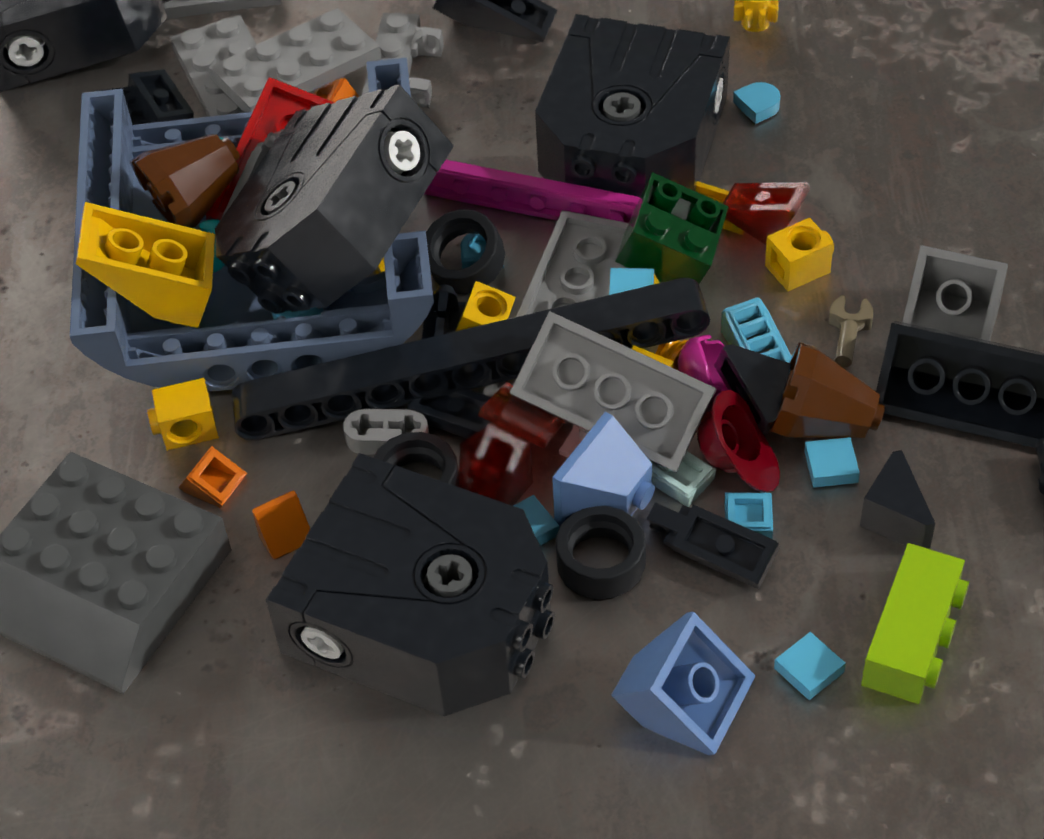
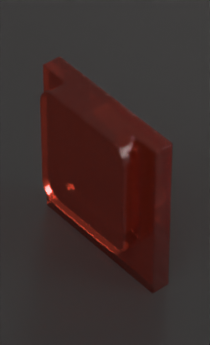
M505 382L482 406L478 416L531 443L545 448L566 421L512 396L510 391L513 385Z

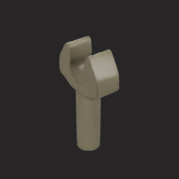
M844 295L838 297L831 304L828 323L840 329L835 362L842 367H849L852 364L857 332L871 330L874 310L866 298L862 300L860 311L856 314H850L845 311Z

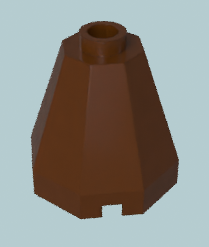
M211 134L143 152L129 162L138 182L144 191L149 190L154 198L151 201L163 218L169 223L194 228L200 223L239 172L236 161L240 159V154L228 137L221 140L217 134Z
M798 342L789 362L792 364L776 420L770 431L786 437L865 438L869 429L876 431L885 409V405L878 403L880 394L816 347Z

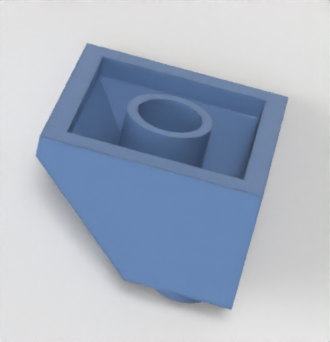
M604 412L552 477L554 520L559 524L560 528L561 524L571 514L595 506H609L621 509L632 516L637 508L643 510L650 502L655 491V485L652 484V463L613 415Z
M692 611L684 614L632 657L611 696L642 727L706 755H715L756 675Z

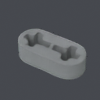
M361 409L349 414L343 423L348 447L355 453L376 454L378 448L385 442L406 433L407 429H413L412 432H425L429 434L425 416L410 409ZM364 428H370L367 430L366 435H359Z

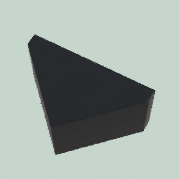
M729 344L722 348L714 367L727 389L738 393L746 401L758 427L766 437L777 418L792 364Z
M893 451L864 497L860 526L904 546H907V543L930 549L935 521L903 451Z

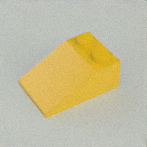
M85 202L76 265L153 318L173 324L198 328L212 291L215 234Z

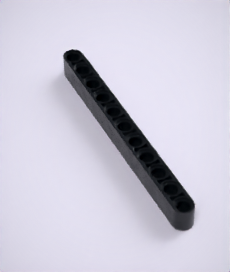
M679 278L253 379L238 384L231 393L235 432L244 439L259 440L344 420L352 412L361 409H390L407 405L413 399L422 398V401L453 394L456 391L470 390L517 379L549 311L628 348L637 346L642 349L699 335L709 326L710 316L699 283L694 279Z

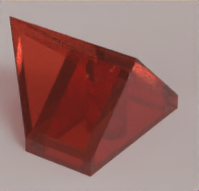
M808 182L734 183L723 201V204L729 206L725 219L766 245L768 235L780 231L789 225L811 188Z
M488 423L486 428L460 443V488L514 506L532 485L531 446L526 440L493 423Z

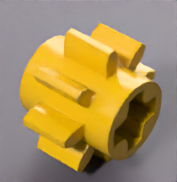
M734 0L733 20L741 21L742 27L747 31H764L768 28L769 22L777 23L779 0Z

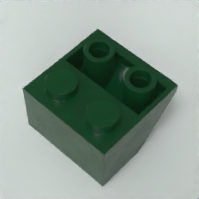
M652 172L625 230L615 262L628 268L654 269V274L660 282L690 278L700 284L712 265L729 206Z

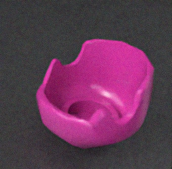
M702 335L685 342L679 354L677 367L678 371L715 387L716 392L711 402H714L715 397L721 391L728 390L714 367L724 345L720 340L707 341V339H711V335Z

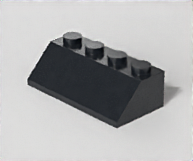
M899 321L891 323L876 392L880 394L878 403L885 405V414L1030 447H1035L1036 442L1044 437L1043 352Z

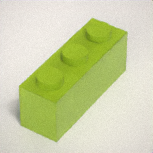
M907 543L865 659L861 686L916 704H920L925 686L935 689L943 664V660L935 656L939 646L948 649L957 620L949 618L952 607L962 609L969 586V581L961 579L965 563L964 559Z

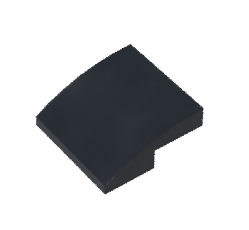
M165 69L129 74L127 87L97 90L123 89L132 125L194 118L193 110Z

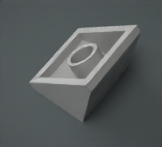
M921 245L902 322L990 341L1000 306L1008 263Z

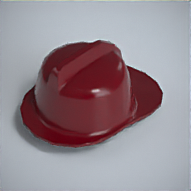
M732 390L721 391L714 399L712 410L704 415L696 431L698 444L704 458L710 465L722 471L738 473L743 481L754 490L763 493L774 491L779 484L780 470L771 446L758 427L746 401Z

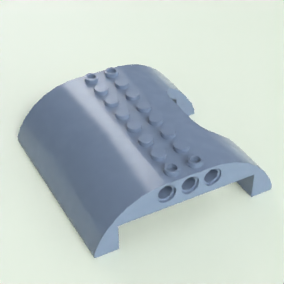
M407 57L366 62L369 92L380 89L383 91L388 90L390 87L400 84L411 97ZM123 89L82 93L70 339L72 344L85 356L101 367L126 379L161 388L204 378L208 391L233 390L238 384L245 381L401 345L417 331L428 316L434 303L426 230L399 233L384 256L385 271L372 277L364 278L327 308H323L324 311L321 312V315L295 318L279 316L277 320H273L272 313L258 303V297L245 284L233 279L228 273V267L224 266L221 270L213 273L212 291L198 328L155 319L76 265L84 204L88 202L167 222L151 200L154 198L149 190L144 191L138 182L129 161L143 152L211 134H217L222 138L228 137L237 148L253 112L132 125ZM206 215L203 217L200 223L206 220ZM199 224L194 227V229L201 230Z

